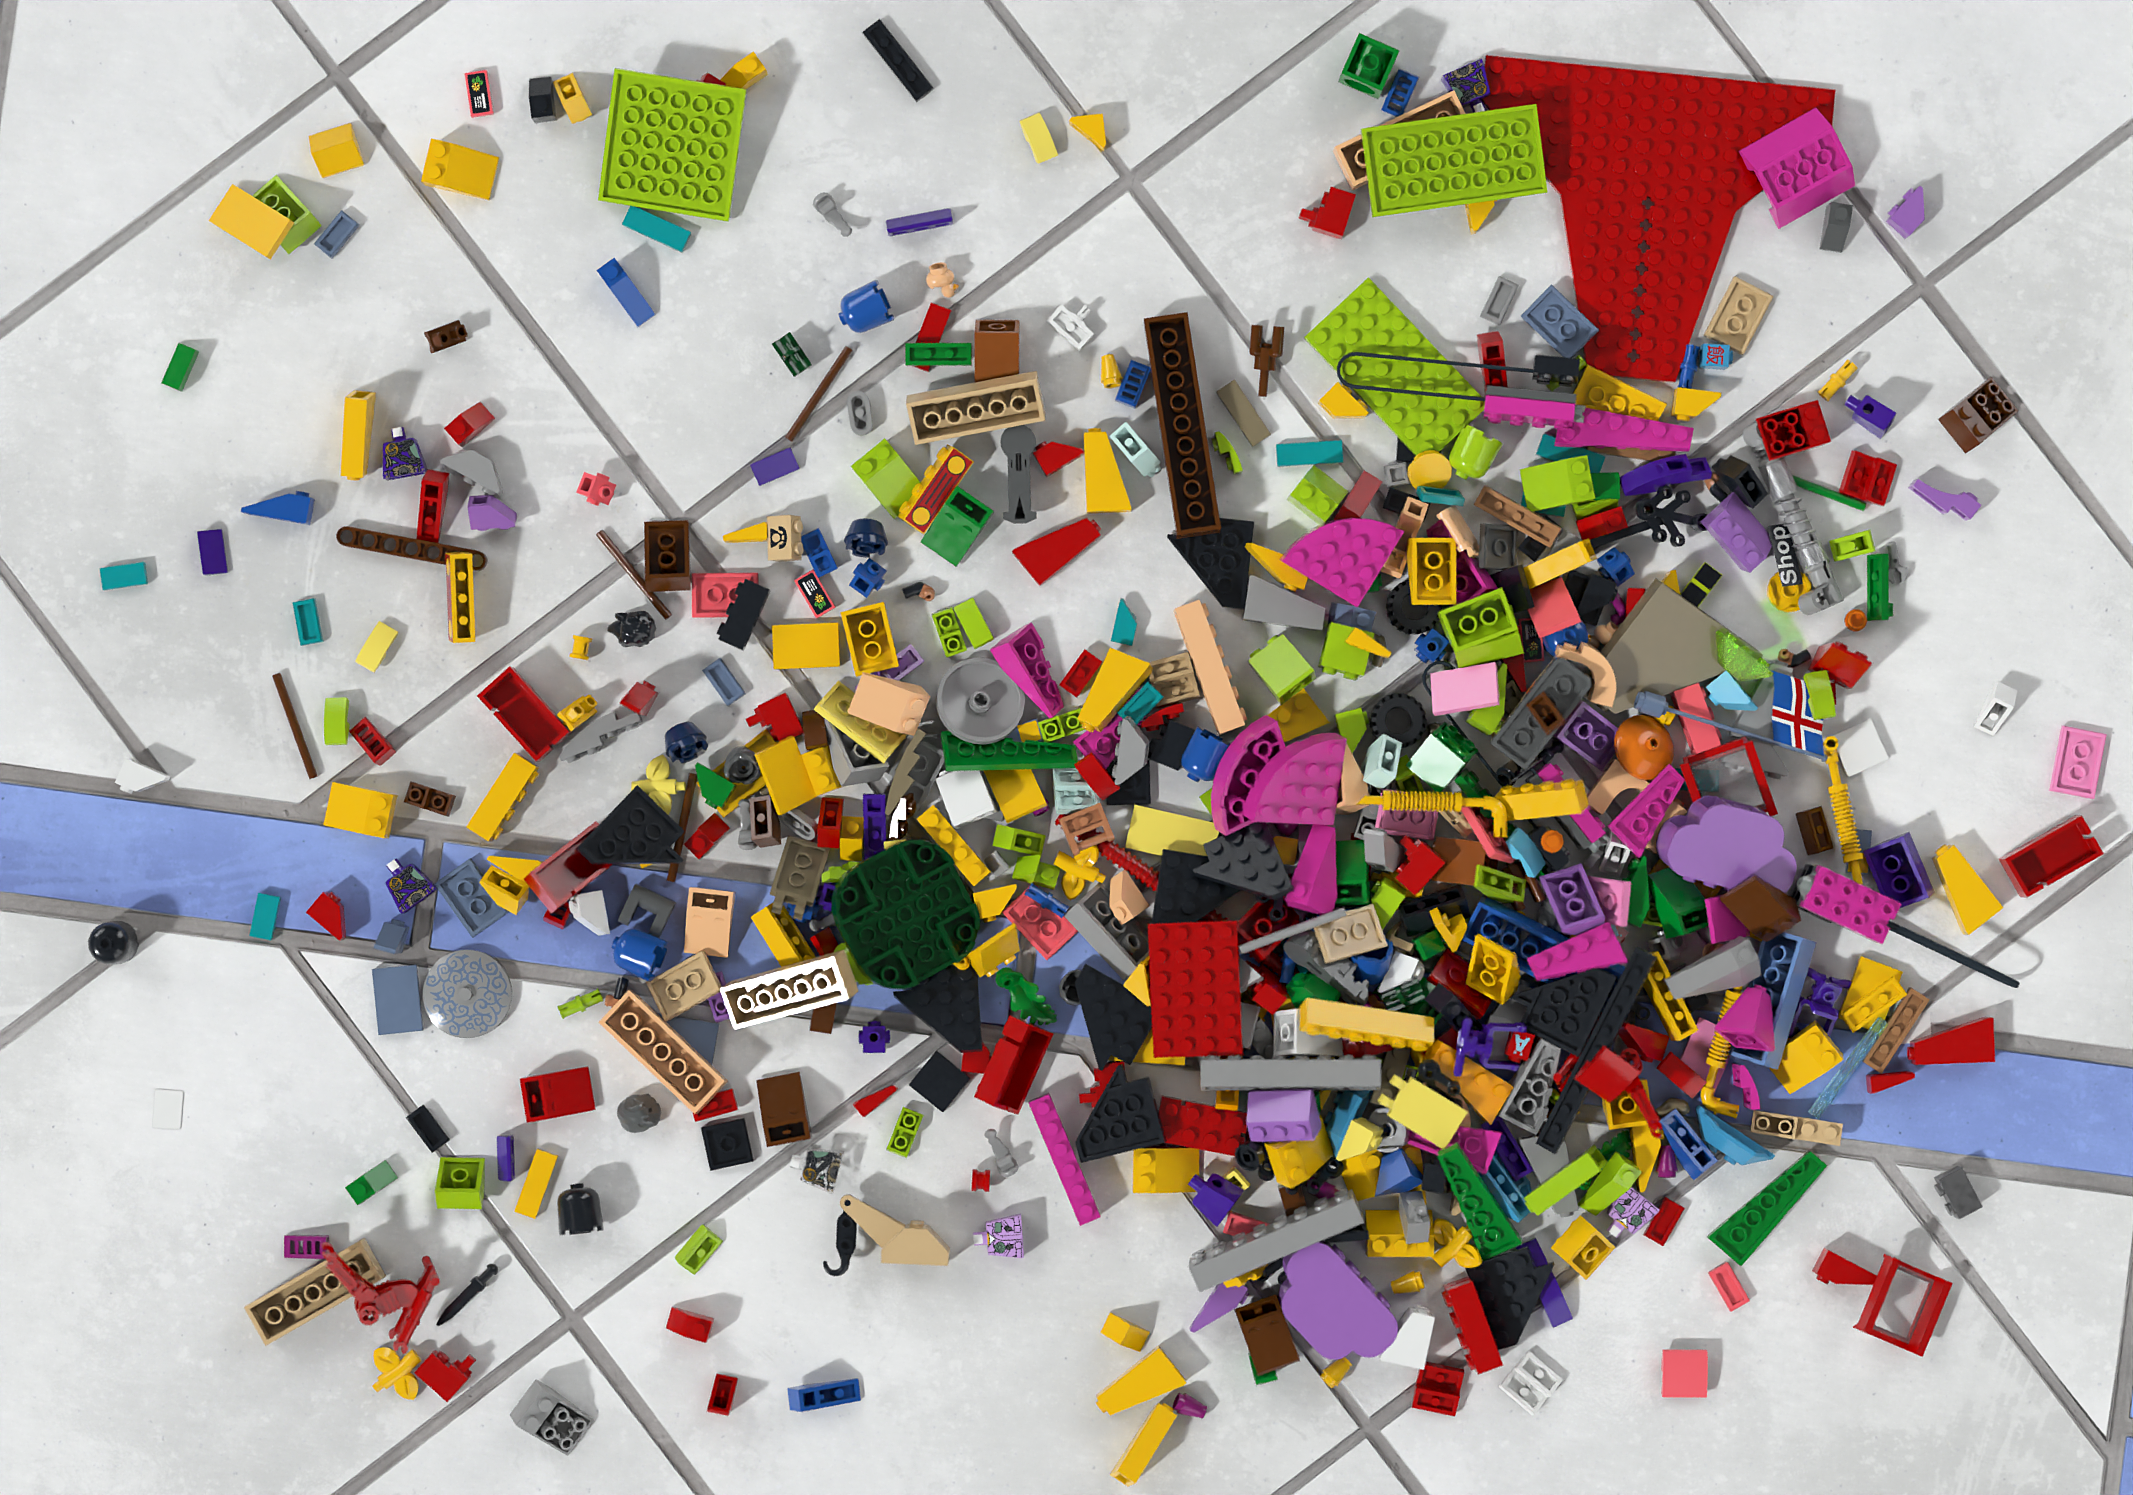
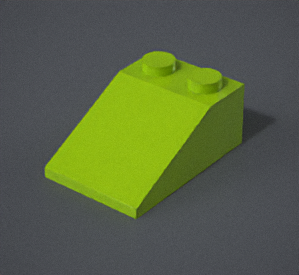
M277 175L252 195L294 222L280 244L288 254L293 252L322 226Z
M885 438L851 465L853 471L893 519L899 515L901 505L905 501L908 502L913 495L911 492L915 485L921 483Z
M1587 455L1520 469L1526 507L1533 512L1593 501L1595 499Z

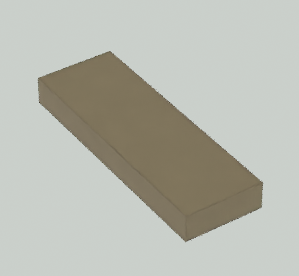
M1235 379L1216 391L1252 447L1271 435Z

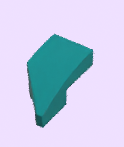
M1120 598L1111 641L1132 646L1137 627L1136 616L1130 611L1126 601Z

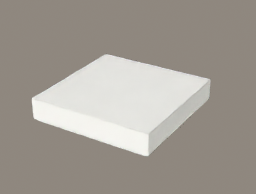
M1871 719L1832 735L1838 739L1837 754L1847 777L1889 759Z

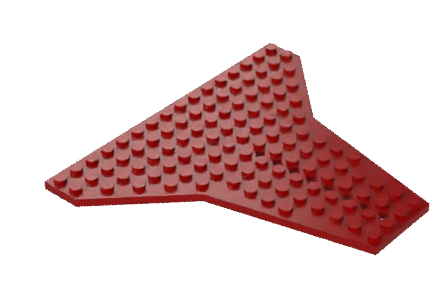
M1486 55L1484 68L1490 95L1482 98V102L1489 111L1532 104L1537 105L1546 180L1560 195L1576 306L1599 329L1583 346L1586 364L1612 377L1675 383L1680 371V365L1685 356L1686 345H1689L1735 213L1763 190L1754 170H1748L1739 151L1814 108H1817L1832 126L1836 90ZM1647 198H1650L1651 202L1654 203V206H1650L1649 209L1642 205V201H1645ZM1644 220H1648L1652 225L1647 231H1644V228L1640 226V223H1643ZM1643 241L1649 246L1645 253H1642V250L1638 248V245L1642 244ZM1640 263L1647 267V271L1643 275H1640V272L1636 270V266H1640ZM1638 285L1645 289V293H1642L1641 297L1637 296V292H1634V288H1637ZM1636 307H1640V310L1643 311V315H1640L1638 319L1631 312ZM1634 328L1638 329V332L1641 333L1637 340H1633V336L1629 335L1630 332L1634 331ZM1632 350L1636 351V354L1639 355L1635 362H1631V358L1627 357V354L1631 353Z

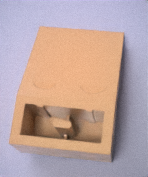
M689 887L684 953L697 954L705 951L708 956L728 958L736 892Z

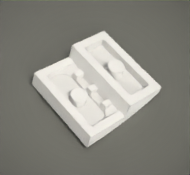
M1528 1351L1498 1387L1528 1413L1535 1415L1545 1400L1551 1397L1563 1379Z

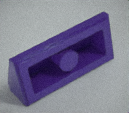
M791 448L750 464L759 486L800 469Z
M222 529L197 531L203 575L210 576L228 573Z
M513 1135L497 1136L498 1179L500 1181H513L515 1179Z

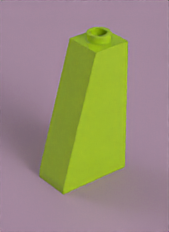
M1595 1144L1529 1192L1524 1198L1526 1200V1207L1530 1212H1535L1539 1216L1600 1172L1608 1163Z

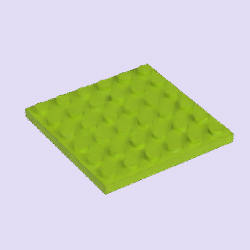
M615 68L598 201L728 222L730 219L747 89Z

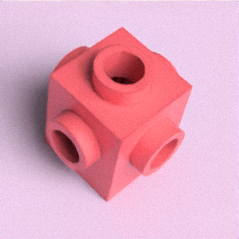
M584 472L576 493L588 497L586 502L599 506L600 503L609 505L614 495L616 484L609 482L610 477L597 473L595 476Z

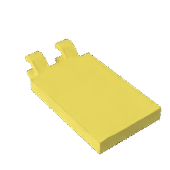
M1394 1074L1389 1082L1400 1089L1394 1100L1382 1093L1377 1101L1390 1109L1387 1113L1389 1117L1438 1147L1445 1149L1468 1112L1411 1076L1406 1082Z

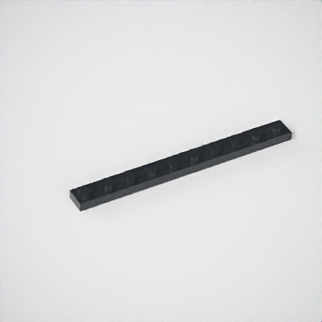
M1639 947L1635 948L1536 1141L1537 1145L1553 1154H1557L1590 1090L1574 1077L1587 1060L1590 1062L1593 1060L1603 1045L1611 1049L1657 959L1656 956Z

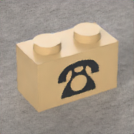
M767 516L768 561L802 560L803 545L801 543V532L803 524L801 516Z

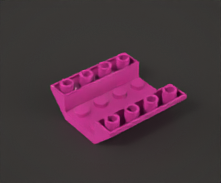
M1817 108L1808 111L1739 151L1748 170H1754L1771 203L1772 208L1768 210L1778 229L1855 186L1852 164L1834 128Z

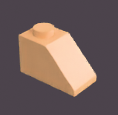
M1126 870L1110 879L1109 908L1121 925L1150 906Z

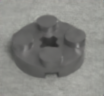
M1387 1107L1375 1110L1370 1119H1368V1121L1382 1129L1387 1126L1386 1124L1391 1127L1392 1132H1390V1136H1388L1387 1132L1383 1131L1381 1135L1382 1142L1377 1149L1385 1153L1397 1151L1406 1145L1410 1133L1409 1128L1387 1115L1390 1110Z

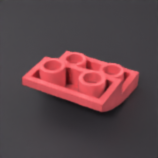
M1662 1350V1397L1707 1398V1350Z

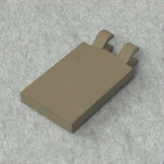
M788 835L770 890V895L775 896L772 906L773 913L781 914L783 903L786 902L796 905L793 918L802 920L806 905L813 907L830 848L817 847V843Z

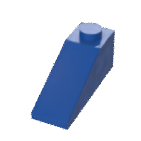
M615 258L596 270L637 327L656 315Z
M296 491L295 495L286 494L242 507L241 512L254 516L310 525L315 499L309 497V493Z
M1676 1108L1659 1121L1679 1163L1693 1180L1697 1179L1718 1161Z
M858 1378L787 1388L789 1408L797 1412L861 1401Z

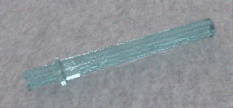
M1878 1017L1823 1092L1818 1093V1099L1808 1111L1814 1117L1819 1119L1830 1104L1833 1105V1099L1887 1028L1888 1023L1884 1019Z

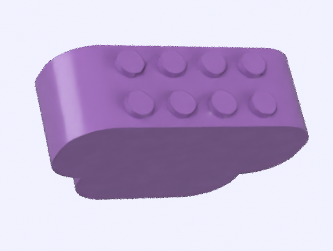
M1713 795L1703 796L1692 803L1687 816L1676 815L1665 821L1660 828L1656 841V852L1659 858L1674 870L1676 874L1683 876L1684 880L1695 883L1697 879L1703 881L1704 885L1716 888L1717 885L1722 886L1728 892L1755 875L1786 893L1793 883L1797 869L1796 860L1792 853L1782 847L1784 830L1776 819L1768 816L1765 811L1758 807Z
M1321 1240L1284 1256L1283 1269L1288 1278L1279 1288V1304L1286 1319L1321 1356L1335 1360L1341 1359L1354 1351L1359 1356L1371 1358L1382 1354L1393 1344L1398 1334V1325L1389 1309L1391 1305L1380 1292L1377 1294L1374 1292L1376 1289L1366 1276L1363 1278L1359 1276L1361 1273L1351 1260L1348 1262L1344 1260L1346 1256L1336 1244L1331 1246L1329 1243Z

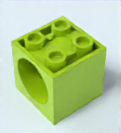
M1334 622L1328 624L1318 667L1322 668L1323 673L1335 675L1336 672L1343 673V678L1354 681L1358 680V677L1364 676L1370 652L1345 642L1353 631V627ZM1362 630L1368 636L1374 638L1375 633Z

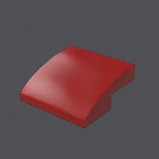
M1851 451L1839 493L1868 503L1884 506L1897 464L1881 458H1874L1858 451Z
M1603 1045L1591 1062L1587 1060L1574 1078L1610 1103L1631 1084L1640 1071Z
M1425 1362L1424 1370H1418L1412 1408L1455 1416L1460 1399L1464 1369Z

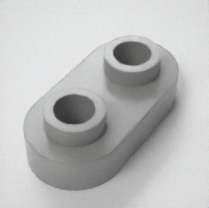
M855 391L847 398L850 426L855 434L863 436L867 435L873 427L870 403L865 393ZM855 400H862V405L856 407L854 405ZM860 421L866 423V426L862 429L858 427V422Z
M797 807L783 815H778L784 825L803 839L812 840L817 835V822Z

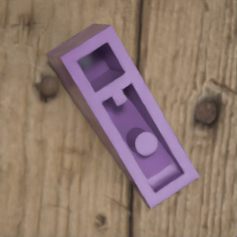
M1224 1283L1216 1285L1189 1327L1190 1331L1194 1333L1235 1309L1239 1303L1243 1305L1249 1296V1293H1247L1248 1287L1245 1284L1240 1287L1233 1286L1226 1288Z

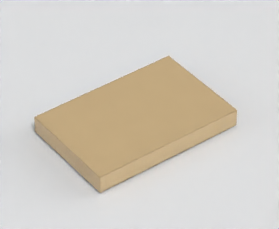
M1734 276L1704 336L1721 345H1730L1731 350L1744 355L1774 296Z
M1373 904L1345 911L1347 916L1314 927L1326 964L1388 946Z
M705 951L695 954L654 977L651 982H646L666 1022L721 992L719 988L722 987Z

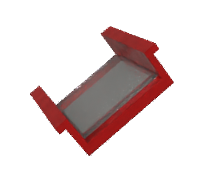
M1746 736L1704 752L1683 757L1684 763L1680 764L1693 803L1703 796L1713 795L1758 807L1768 812L1769 816L1778 814L1753 741H1748Z
M1884 1254L1883 1263L1858 1323L1853 1328L1923 1357L1953 1283Z

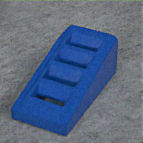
M1399 68L1381 110L1396 117L1403 115L1419 76ZM1400 77L1412 81L1411 85L1399 81ZM1397 85L1408 89V93L1406 94L1395 88ZM1393 93L1405 98L1404 102L1393 98ZM1389 102H1392L1394 104L1401 106V109H1395L1391 106H1388Z
M1131 360L1115 401L1136 409L1150 373V367ZM1132 368L1144 371V376L1132 372ZM1129 376H1132L1142 381L1139 384L1137 382L1129 380L1128 378ZM1126 384L1132 385L1134 387H1137L1138 391L1136 392L1134 390L1126 388L1125 386ZM1123 391L1134 395L1135 398L1131 399L1123 396Z

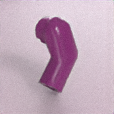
M1617 592L1614 601L1611 602L1616 614L1610 616L1611 622L1616 626L1620 623L1622 624L1626 618V605Z

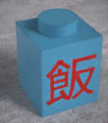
M1702 344L1700 346L1699 368L1725 370L1729 367V364H1732L1733 351H1730V345Z

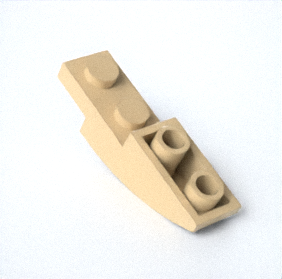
M1753 1110L1750 1132L1840 1146L1843 1124Z

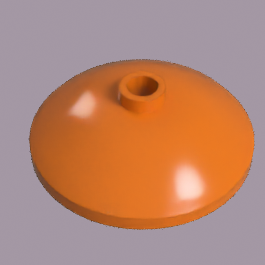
M1646 715L1632 716L1623 721L1616 731L1614 738L1616 757L1624 770L1633 777L1641 780H1653L1668 764H1672L1674 747L1671 736L1667 729L1653 717Z

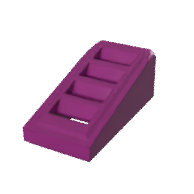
M285 1235L284 1258L325 1259L322 1256V1252L328 1251V1249L323 1250L321 1244L329 1243V1235ZM291 1240L295 1241V1253H290ZM299 1241H303V1253H299ZM308 1241H311V1253H308ZM316 1241H320V1253H316Z

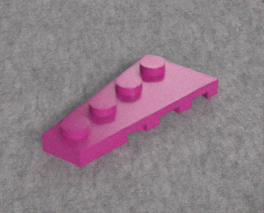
M1140 687V688L1131 696V698H1132L1142 687ZM1116 714L1102 732L1096 730L1093 733L1086 731L1073 743L1084 757L1092 752L1107 769L1116 757L1115 748L1116 744L1120 743L1121 735H1118V725L1123 719ZM1146 716L1137 724L1138 727L1146 718Z
M1668 764L1607 826L1638 858L1644 852L1647 843L1652 838L1654 831L1662 821L1665 812L1673 802L1685 779Z
M1609 922L1527 958V962L1537 981L1564 976L1567 973H1580L1588 969L1609 967V965L1628 963Z
M1459 1126L1446 1148L1458 1143L1476 1171L1486 1175L1502 1132ZM1410 1129L1408 1144L1438 1155V1151L1442 1150V1148Z

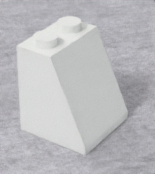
M945 770L940 772V777L935 779L953 827L958 829L998 812L981 770L953 772Z
M1300 1009L1276 1011L1274 1013V1056H1342L1343 1046L1341 1037L1334 1039L1328 1037V1035H1309L1307 1032L1299 1031Z
M1415 1305V1308L1409 1307L1397 1323L1398 1334L1395 1341L1382 1354L1378 1355L1381 1361L1424 1370L1435 1316L1428 1310V1307Z

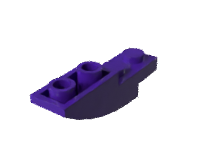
M1686 454L1656 460L1631 470L1620 477V484L1625 496L1657 492L1659 487L1669 486V484L1711 479L1712 471L1706 457L1688 459Z

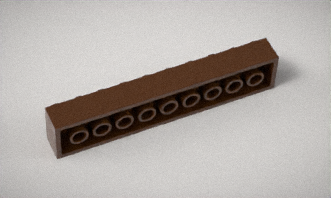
M1188 313L1144 318L1143 324L1176 538L1181 539L1220 533V518Z

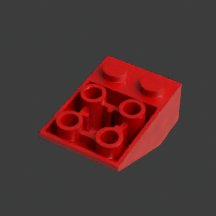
M1818 400L1756 418L1769 461L1831 442Z
M1836 641L1835 643L1819 646L1808 670L1811 672L1827 670L1831 682L1846 689H1851L1869 669L1872 662L1867 660V655L1858 651L1855 653L1847 650L1848 646Z
M589 1066L520 1078L527 1123L596 1110Z

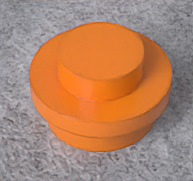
M1854 609L1846 614L1844 622L1849 630L1860 631L1866 626L1867 617L1863 611Z
M1549 830L1541 837V845L1547 852H1557L1563 846V837L1558 831Z

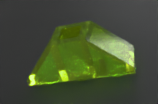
M1720 630L1716 632L1718 664L1740 682L1767 678L1774 674L1768 669L1770 664L1761 657L1758 659L1752 656L1754 652L1745 644L1742 647L1735 642L1738 639L1727 631L1726 634H1723Z

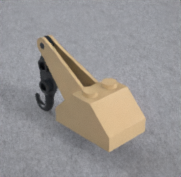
M846 1194L841 1198L840 1206L843 1209V1213L837 1219L836 1248L841 1259V1266L836 1270H832L829 1268L827 1261H823V1268L829 1275L834 1277L841 1276L848 1270L851 1256L856 1248L857 1224L882 1248L881 1263L948 1266L950 1247L929 1225H924V1221L911 1220L910 1224L905 1225L850 1194Z

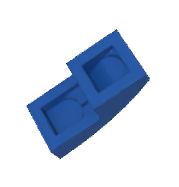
M819 528L801 536L803 548L818 578L838 569Z

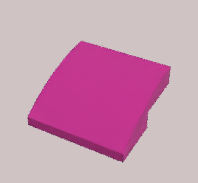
M1732 1063L1733 1085L1742 1088L1744 1107L1751 1110L1760 1109L1758 1092L1749 1071L1744 1065Z

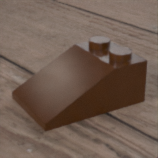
M688 520L644 522L646 591L691 590Z
M1755 875L1720 897L1725 906L1753 935L1765 942L1774 939L1801 921L1796 899Z

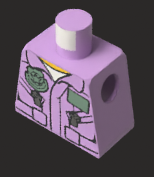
M1630 1188L1609 1206L1607 1214L1614 1221L1607 1228V1231L1616 1238L1625 1228L1634 1234L1655 1216L1659 1209L1633 1188Z
M1021 1214L987 1221L986 1232H973L974 1246L987 1245L988 1255L1024 1258Z

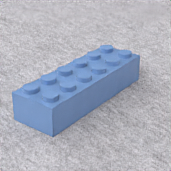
M1782 932L1768 942L1762 940L1757 955L1761 976L1750 981L1748 988H1753L1754 985L1763 986L1767 989L1766 993L1771 996L1775 1049L1774 1052L1735 1048L1731 1044L1730 1051L1728 1052L1729 1055L1778 1070L1816 942Z

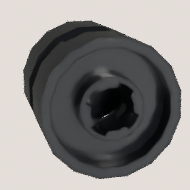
M1249 1138L1238 1146L1235 1151V1158L1239 1166L1246 1171H1255L1263 1163L1267 1162L1269 1156L1264 1145L1266 1142H1251Z

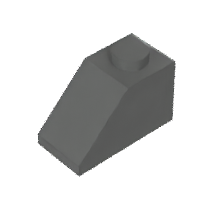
M1831 202L1826 206L1820 250L1842 253L1850 228L1853 205Z

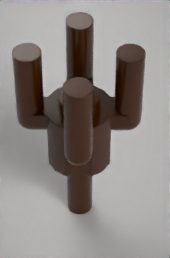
M1251 325L1249 352L1252 356H1255L1254 369L1260 370L1258 396L1267 397L1269 371H1276V359L1280 358L1283 354L1285 327L1273 326L1272 344L1262 343L1263 326Z
M1513 861L1511 864L1506 863L1507 867L1502 869V872L1525 879V888L1528 887L1534 902L1546 899L1536 876L1528 877L1521 861L1517 863ZM1513 883L1512 893L1518 895L1517 883ZM1513 901L1511 903L1515 911L1519 912L1526 908L1521 901Z

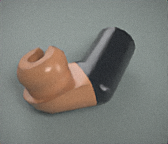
M1712 472L1711 479L1704 480V483L1709 492L1721 503L1729 495L1716 484L1719 481V476Z
M917 582L902 589L906 599L918 595L925 601H932L935 597L934 589L923 582Z
M1781 649L1778 653V660L1788 663V666L1792 668L1811 659L1807 649L1798 654L1791 653L1788 649Z
M618 978L614 996L606 995V1006H611L612 1008L625 995L629 982L628 979Z

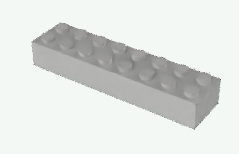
M1205 1056V1060H1201V1089L1313 1088V1090H1380L1381 1060H1376V1056H1362V1060H1353V1056H1340V1060H1331V1056H1317V1060H1308V1056H1295V1060H1286V1056H1273V1060H1264V1056H1250V1060H1242L1241 1056H1228V1060H1219V1056Z
M1339 1190L1330 1199L1326 1197L1318 1199L1314 1202L1315 1205L1309 1208L1302 1206L1294 1210V1214L1290 1216L1281 1215L1273 1220L1274 1222L1269 1225H1265V1223L1257 1225L1248 1234L1241 1232L1233 1236V1240L1227 1243L1220 1241L1214 1244L1213 1248L1208 1251L1202 1249L1193 1253L1189 1260V1270L1199 1292L1364 1223L1363 1212L1353 1190Z

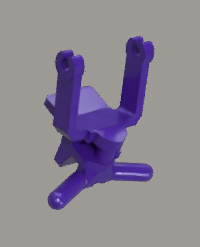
M1809 967L1806 976L1816 980V983L1811 986L1814 993L1807 996V998L1800 996L1788 1036H1792L1803 1005L1806 1003L1814 1014L1827 1018L1823 1030L1830 1037L1839 1015L1838 1010L1833 1005L1842 992V988H1850L1851 981L1829 977L1828 979L1825 974Z
M1470 1018L1464 1019L1462 1028L1459 1029L1456 1043L1455 1076L1460 1077L1463 1073L1465 1055L1474 1058L1475 1054L1479 1055V1062L1485 1068L1519 1070L1520 1065L1517 1062L1488 1059L1492 1052L1493 1032H1526L1527 1026L1524 1023L1482 1024L1481 1031L1471 1030L1472 1020Z

